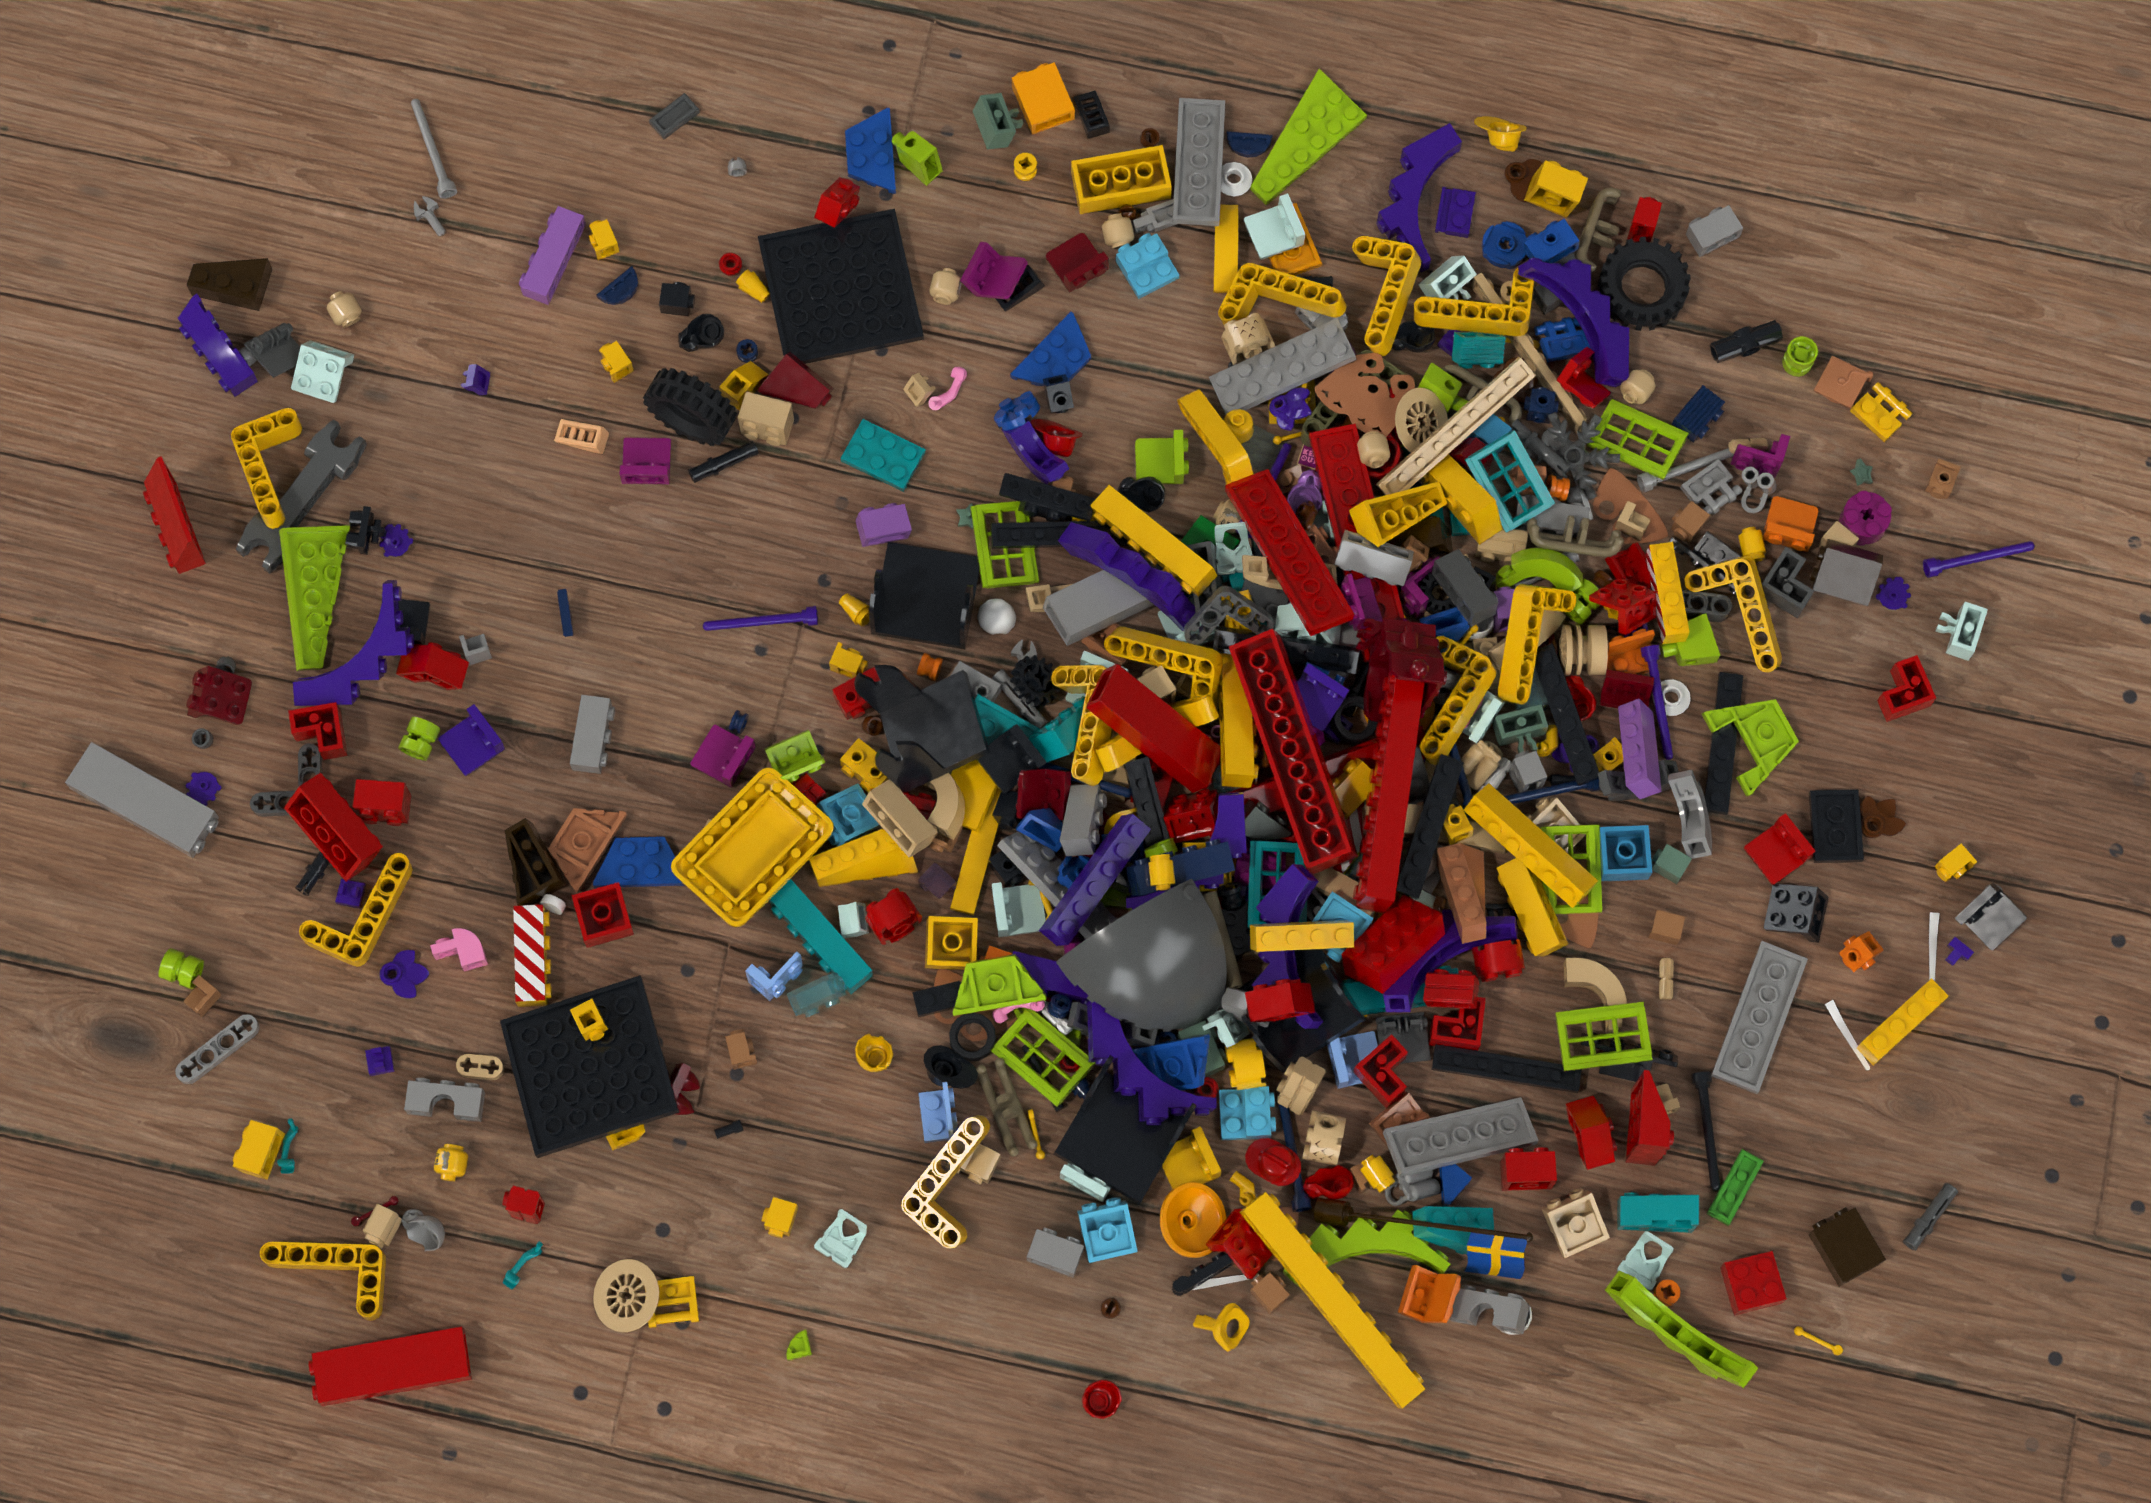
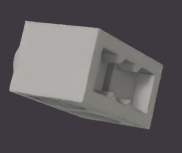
M1527 750L1515 755L1509 775L1517 793L1543 788L1547 775L1537 751L1529 753Z

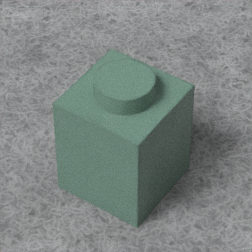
M1666 844L1663 850L1658 848L1651 861L1655 862L1652 870L1677 885L1692 858Z

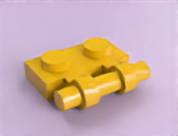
M1877 382L1872 387V390L1878 395L1873 398L1867 392L1851 408L1850 412L1885 443L1902 425L1896 418L1901 415L1905 420H1908L1913 413L1906 408L1908 406L1906 403L1900 402L1891 394L1892 391L1887 386L1884 388ZM1883 401H1886L1893 408L1891 412L1881 405Z

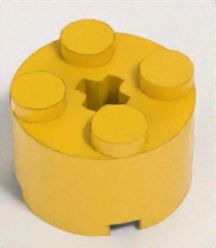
M1254 1039L1240 1040L1228 1048L1225 1046L1228 1063L1232 1062L1233 1070H1228L1230 1085L1236 1087V1090L1265 1087L1266 1081L1261 1080V1078L1266 1077L1263 1054L1259 1046L1256 1047Z

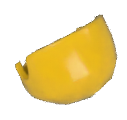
M866 1034L857 1041L855 1047L856 1061L861 1068L869 1072H881L890 1066L893 1059L892 1046L883 1036L875 1037Z

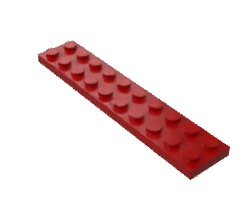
M1356 423L1311 432L1308 435L1337 551L1345 530L1357 533L1349 510L1365 500L1374 498L1367 466L1361 463L1357 443L1360 438ZM1342 569L1344 578L1347 574H1352L1353 580L1365 578L1362 573ZM1370 578L1382 620L1384 618L1394 620L1404 618L1397 586L1390 585L1385 580L1379 578ZM1370 627L1365 628V629H1361V630H1369V631H1372V629H1371ZM1359 638V641L1365 642L1364 639ZM1370 646L1368 649L1362 650L1365 662H1369Z

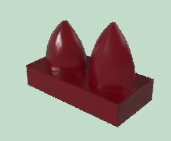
M684 1063L676 1064L670 1076L680 1111L676 1115L694 1113L690 1101L680 1091L700 1089L697 1077L690 1071L691 1067Z

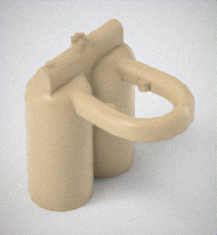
M1480 740L1477 744H1473L1461 758V761L1464 762L1463 767L1469 786L1475 790H1479L1498 768L1499 761L1503 757L1502 751L1494 743Z

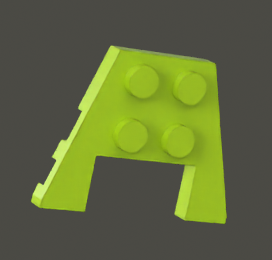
M1776 699L1701 713L1711 733L1734 722L1757 766L1736 777L1746 796L1751 795L1777 764L1799 742Z

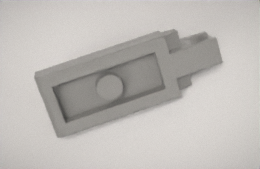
M1174 199L1146 208V211L1141 213L1140 218L1132 220L1135 234L1148 231V233L1157 232L1177 225L1172 223Z

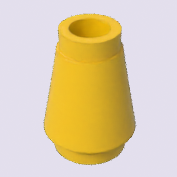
M747 269L736 281V284L739 286L738 289L760 303H763L770 295V292L754 271L751 272Z
M849 593L844 594L840 598L839 604L855 625L863 627L870 622L868 604Z

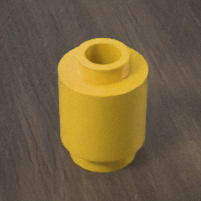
M1756 527L1743 529L1742 533L1738 535L1742 556L1751 557L1755 563L1765 560L1766 548L1762 531L1756 530Z
M1170 854L1150 856L1151 862L1148 863L1151 887H1156V891L1170 890L1171 885L1175 884L1173 860H1170Z
M1372 1154L1361 1162L1363 1167L1360 1171L1372 1188L1377 1189L1379 1193L1396 1182L1392 1177L1394 1174L1381 1156L1375 1158Z

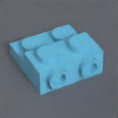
M1150 233L1144 234L1138 239L1139 243L1133 246L1125 244L1118 249L1119 253L1116 254V263L1138 299L1179 279V273L1168 257V251L1157 233L1152 236Z
M858 783L820 801L817 805L833 822V833L828 838V841L833 846L837 845L838 847L881 827L862 805L867 796Z
M1332 891L1312 922L1339 920L1354 922L1355 941L1367 930L1373 921V917ZM1347 948L1326 949L1328 950L1327 955L1334 961L1340 962L1342 959L1341 953Z
M1269 1086L1244 1090H1219L1221 1140L1271 1138V1132H1276L1275 1117H1270V1107H1275L1274 1092H1269Z
M1120 1197L1110 1198L1106 1200V1205L1097 1206L1096 1203H1088L1081 1206L1082 1210L1077 1211L1089 1263L1138 1252L1126 1200L1121 1201Z

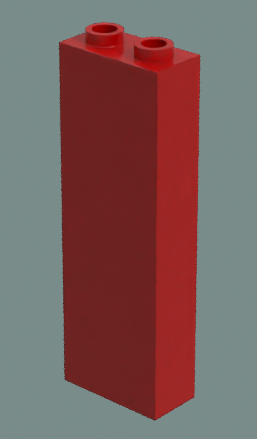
M1119 664L1103 670L1086 708L1192 793L1208 788L1213 781L1212 775L1215 769L1221 763L1220 746Z
M463 1327L312 1353V1360L309 1361L310 1375L315 1376L316 1384L312 1386L314 1401L318 1400L321 1406L472 1380L466 1333Z

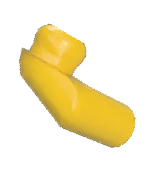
M1548 725L1546 739L1536 744L1538 756L1547 757L1558 748L1559 739L1556 725Z
M1236 1171L1229 1181L1239 1187V1201L1243 1206H1247L1256 1199L1255 1185L1244 1175Z

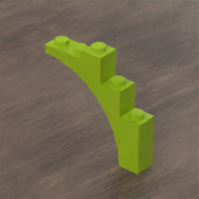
M1397 1210L1392 1216L1394 1218L1413 1220V1216L1405 1210L1403 1212ZM1358 1218L1342 1239H1340L1337 1230L1330 1225L1325 1227L1321 1223L1309 1238L1312 1242L1310 1247L1316 1254L1320 1252L1327 1260V1268L1347 1258L1365 1254H1392L1407 1257L1430 1267L1439 1274H1444L1451 1265L1447 1262L1449 1258L1443 1252L1432 1250L1427 1246L1429 1242L1414 1237L1413 1225L1387 1222L1379 1232L1376 1230L1377 1225L1373 1221ZM1284 1269L1283 1274L1298 1285L1286 1269Z
M1618 1271L1606 1287L1605 1291L1637 1325L1653 1331L1669 1349L1685 1355L1701 1373L1715 1379L1720 1377L1744 1388L1757 1371L1758 1367L1753 1362L1721 1346L1675 1314L1649 1292L1635 1277Z

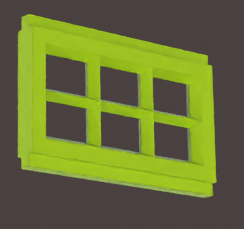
M1611 399L1601 416L1602 421L1595 429L1601 433L1589 438L1594 442L1587 443V446L1593 449L1597 447L1598 451L1608 447L1607 454H1620V461L1664 480L1689 433ZM1613 413L1631 421L1626 431L1608 424ZM1635 423L1653 431L1648 441L1630 434ZM1605 428L1623 435L1618 445L1600 438ZM1657 434L1675 441L1670 451L1652 444ZM1627 438L1645 445L1640 455L1622 448ZM1650 447L1667 455L1662 465L1645 458Z
M1020 501L979 504L970 507L982 588L1039 583L1034 548H1021L1019 553H1008V548H1003L1004 554L991 555L988 537L991 536V531L987 532L985 514L997 513L999 523H1004L1002 512L1015 511L1017 523L1030 522L1029 516L1018 511ZM1022 557L1025 575L1012 576L1009 558ZM1005 559L1007 577L994 578L992 560Z
M1599 824L1540 827L1554 842V835L1568 834V854L1573 859H1587V871L1598 880L1588 893V904H1577L1574 908L1569 905H1557L1556 893L1542 881L1555 914L1602 912ZM1573 834H1586L1587 853L1573 854Z
M1644 1002L1555 1013L1564 1071L1653 1060ZM1637 1016L1639 1030L1619 1032L1617 1019ZM1612 1020L1613 1033L1593 1035L1591 1022ZM1586 1023L1588 1036L1568 1038L1566 1025ZM1640 1035L1641 1048L1621 1049L1620 1037ZM1615 1039L1616 1051L1596 1053L1594 1040ZM1589 1041L1591 1054L1571 1056L1569 1043Z
M1031 1009L1025 1010L991 1049L994 1055L1004 1059L1006 1065L1056 1107L1066 1099L1096 1064V1062H1089V1056L1036 1011ZM1027 1023L1042 1034L1034 1045L1019 1034ZM1014 1037H1017L1030 1048L1022 1058H1019L1006 1047ZM1045 1039H1048L1061 1050L1053 1061L1037 1049ZM1033 1053H1036L1049 1064L1041 1075L1025 1063ZM1065 1055L1080 1066L1072 1077L1057 1065ZM1053 1068L1068 1080L1060 1091L1044 1079Z

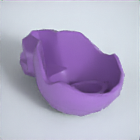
M1312 469L1303 472L1298 479V483L1289 491L1286 500L1295 514L1298 506L1308 501H1312L1318 511L1321 509L1322 494L1320 492L1321 484L1318 473Z

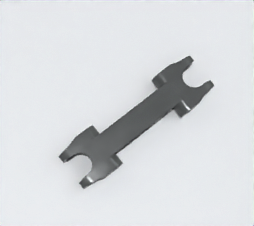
M335 420L330 421L322 430L316 433L305 449L304 455L311 460L280 500L285 515L283 525L275 529L269 528L265 525L260 513H257L245 527L243 535L238 542L236 551L243 557L248 555L256 546L265 545L269 547V553L262 565L264 571L269 574L283 563L279 530L281 528L298 527L335 476L342 480L349 478L358 466L359 460L367 446L365 439L359 436L345 448L336 447L334 441L341 427Z

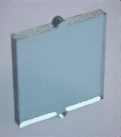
M1253 425L1254 432L1252 437L1241 445L1249 456L1251 467L1260 472L1266 469L1270 471L1283 444L1287 442L1282 441L1281 444L1276 445L1273 443L1274 435Z

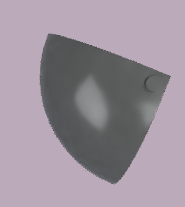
M1192 879L1171 888L1123 915L1056 961L1074 986L1078 985L1088 994L1087 999L1092 1003L1095 1001L1106 1008L1104 1012L1116 1019L1122 1020L1124 1018L1133 1022L1134 1026L1148 1030L1156 1028L1163 1029V1032H1170L1173 1029L1184 1030L1200 1022H1207V1017L1215 1014L1218 1010L1226 986L1227 966L1222 937L1212 911Z

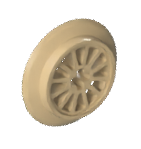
M1414 388L1405 393L1398 403L1395 415L1397 434L1409 452H1413L1448 420L1443 403L1434 392L1425 388Z
M633 1259L620 1260L608 1266L602 1272L595 1285L593 1296L595 1311L604 1325L617 1332H631L644 1326L655 1313L659 1301V1286L652 1270L644 1263ZM616 1283L619 1284V1288L615 1287ZM645 1288V1290H646L645 1293H639L640 1291H642V1290ZM612 1290L616 1291L617 1294H616V1295H611V1294H612ZM625 1293L632 1294L631 1299L624 1298ZM646 1297L645 1302L640 1301L639 1298ZM617 1299L616 1302L612 1304L611 1300ZM637 1303L642 1305L641 1310H639Z

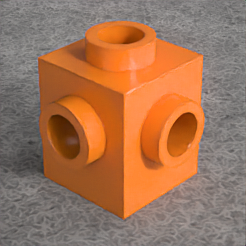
M1868 931L1858 937L1855 935L1850 937L1843 943L1845 948L1839 954L1844 964L1853 972L1861 968L1866 971L1876 963L1874 958L1883 952L1884 949Z

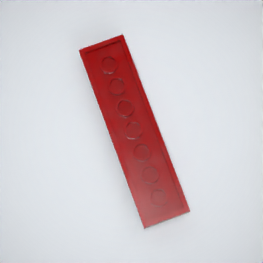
M1269 469L1225 485L1226 494L1242 521L1245 522L1246 528L1263 557H1266L1269 567L1309 635L1313 636L1353 620L1354 612Z

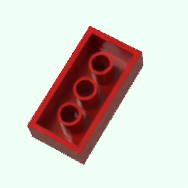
M321 772L300 785L284 807L346 882L365 870L383 848L378 837L371 833L365 826L362 818L354 813L346 799L338 794L333 788L332 783Z
M1403 895L1354 941V947L1347 948L1341 953L1345 975L1382 994L1385 993L1445 935L1442 913Z

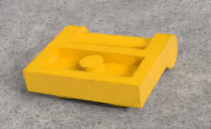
M695 1277L658 1280L659 1301L657 1307L689 1303L690 1310L657 1315L654 1313L648 1321L649 1328L657 1327L658 1324L689 1320L692 1323L699 1322Z

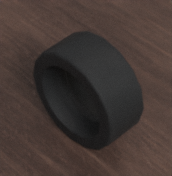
M1357 695L1349 696L1344 699L1330 720L1331 727L1335 735L1342 741L1351 744L1361 743L1374 733L1378 722L1368 719V725L1361 733H1350L1341 723V714L1344 709L1349 706H1357L1364 710V697Z
M968 1013L958 1017L952 1024L949 1032L952 1050L970 1062L986 1058L991 1053V1049L996 1042L993 1024L984 1015L978 1013ZM968 1023L980 1024L987 1033L986 1044L978 1051L965 1050L958 1041L960 1029Z

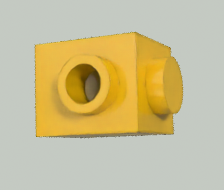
M773 1197L770 1208L765 1207L761 1220L765 1222L764 1227L765 1230H769L768 1234L777 1238H782L783 1235L790 1236L798 1206L795 1203Z

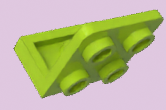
M1174 430L1173 438H1139L1135 441L1136 480L1149 476L1155 477L1162 484L1184 483V474H1189V461L1184 460V452H1188V438H1183V430Z
M809 730L764 749L771 767L782 775L781 779H787L789 782L800 778L799 774L806 771L813 773L822 768L821 765L825 763L824 757L818 752Z

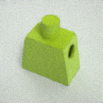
M910 131L906 136L898 132L893 136L891 142L896 146L901 163L924 185L927 186L943 172L937 148L916 132Z
M1431 362L1418 388H1425L1434 392L1443 403L1447 413L1450 408L1459 411L1469 402L1457 395L1462 383Z
M1706 613L1688 621L1690 633L1685 642L1659 644L1662 658L1675 655L1679 666L1716 663L1720 657V652Z

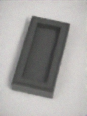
M684 93L649 120V124L664 140L699 114L700 111Z

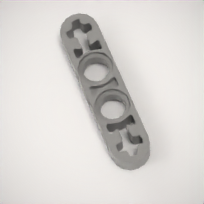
M249 1014L237 1018L181 1061L175 1070L177 1078L184 1084H193L257 1035L260 1028L256 1018ZM245 1021L248 1023L253 1022L251 1024V1031L248 1032L245 1029L239 1033L243 1037L239 1040L233 1030L236 1028L240 1032L244 1028L243 1023ZM227 1035L233 1036L234 1044L231 1047L224 1048L221 1046L223 1037ZM205 1051H212L214 1053L212 1062L203 1063L201 1061V1056ZM196 1059L197 1063L202 1067V1069L199 1070L198 1067L192 1061ZM185 1067L192 1069V1076L189 1078L187 1076L182 1077Z

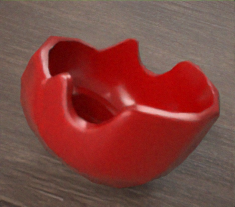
M1107 1380L1092 1382L1086 1387L1082 1395V1406L1085 1412L1092 1418L1105 1419L1116 1413L1122 1402L1119 1387L1112 1381Z

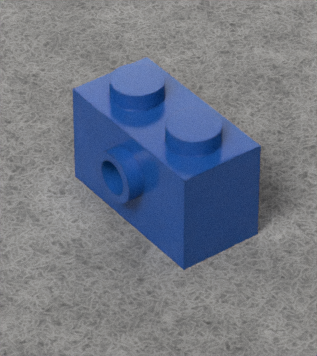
M1565 219L1559 222L1557 220L1551 222L1546 226V230L1539 234L1537 232L1531 234L1526 238V242H1524V252L1529 259L1539 258L1542 262L1550 264L1558 262L1579 249V239Z

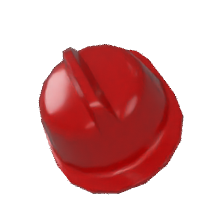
M1033 419L1030 421L1033 428L1043 433L1044 445L1055 455L1071 456L1077 438L1083 436V433L1069 429L1054 421L1046 419Z
M1261 1138L1254 1141L1248 1147L1245 1154V1162L1249 1170L1277 1186H1287L1293 1183L1301 1172V1161L1298 1155L1290 1148L1270 1138Z

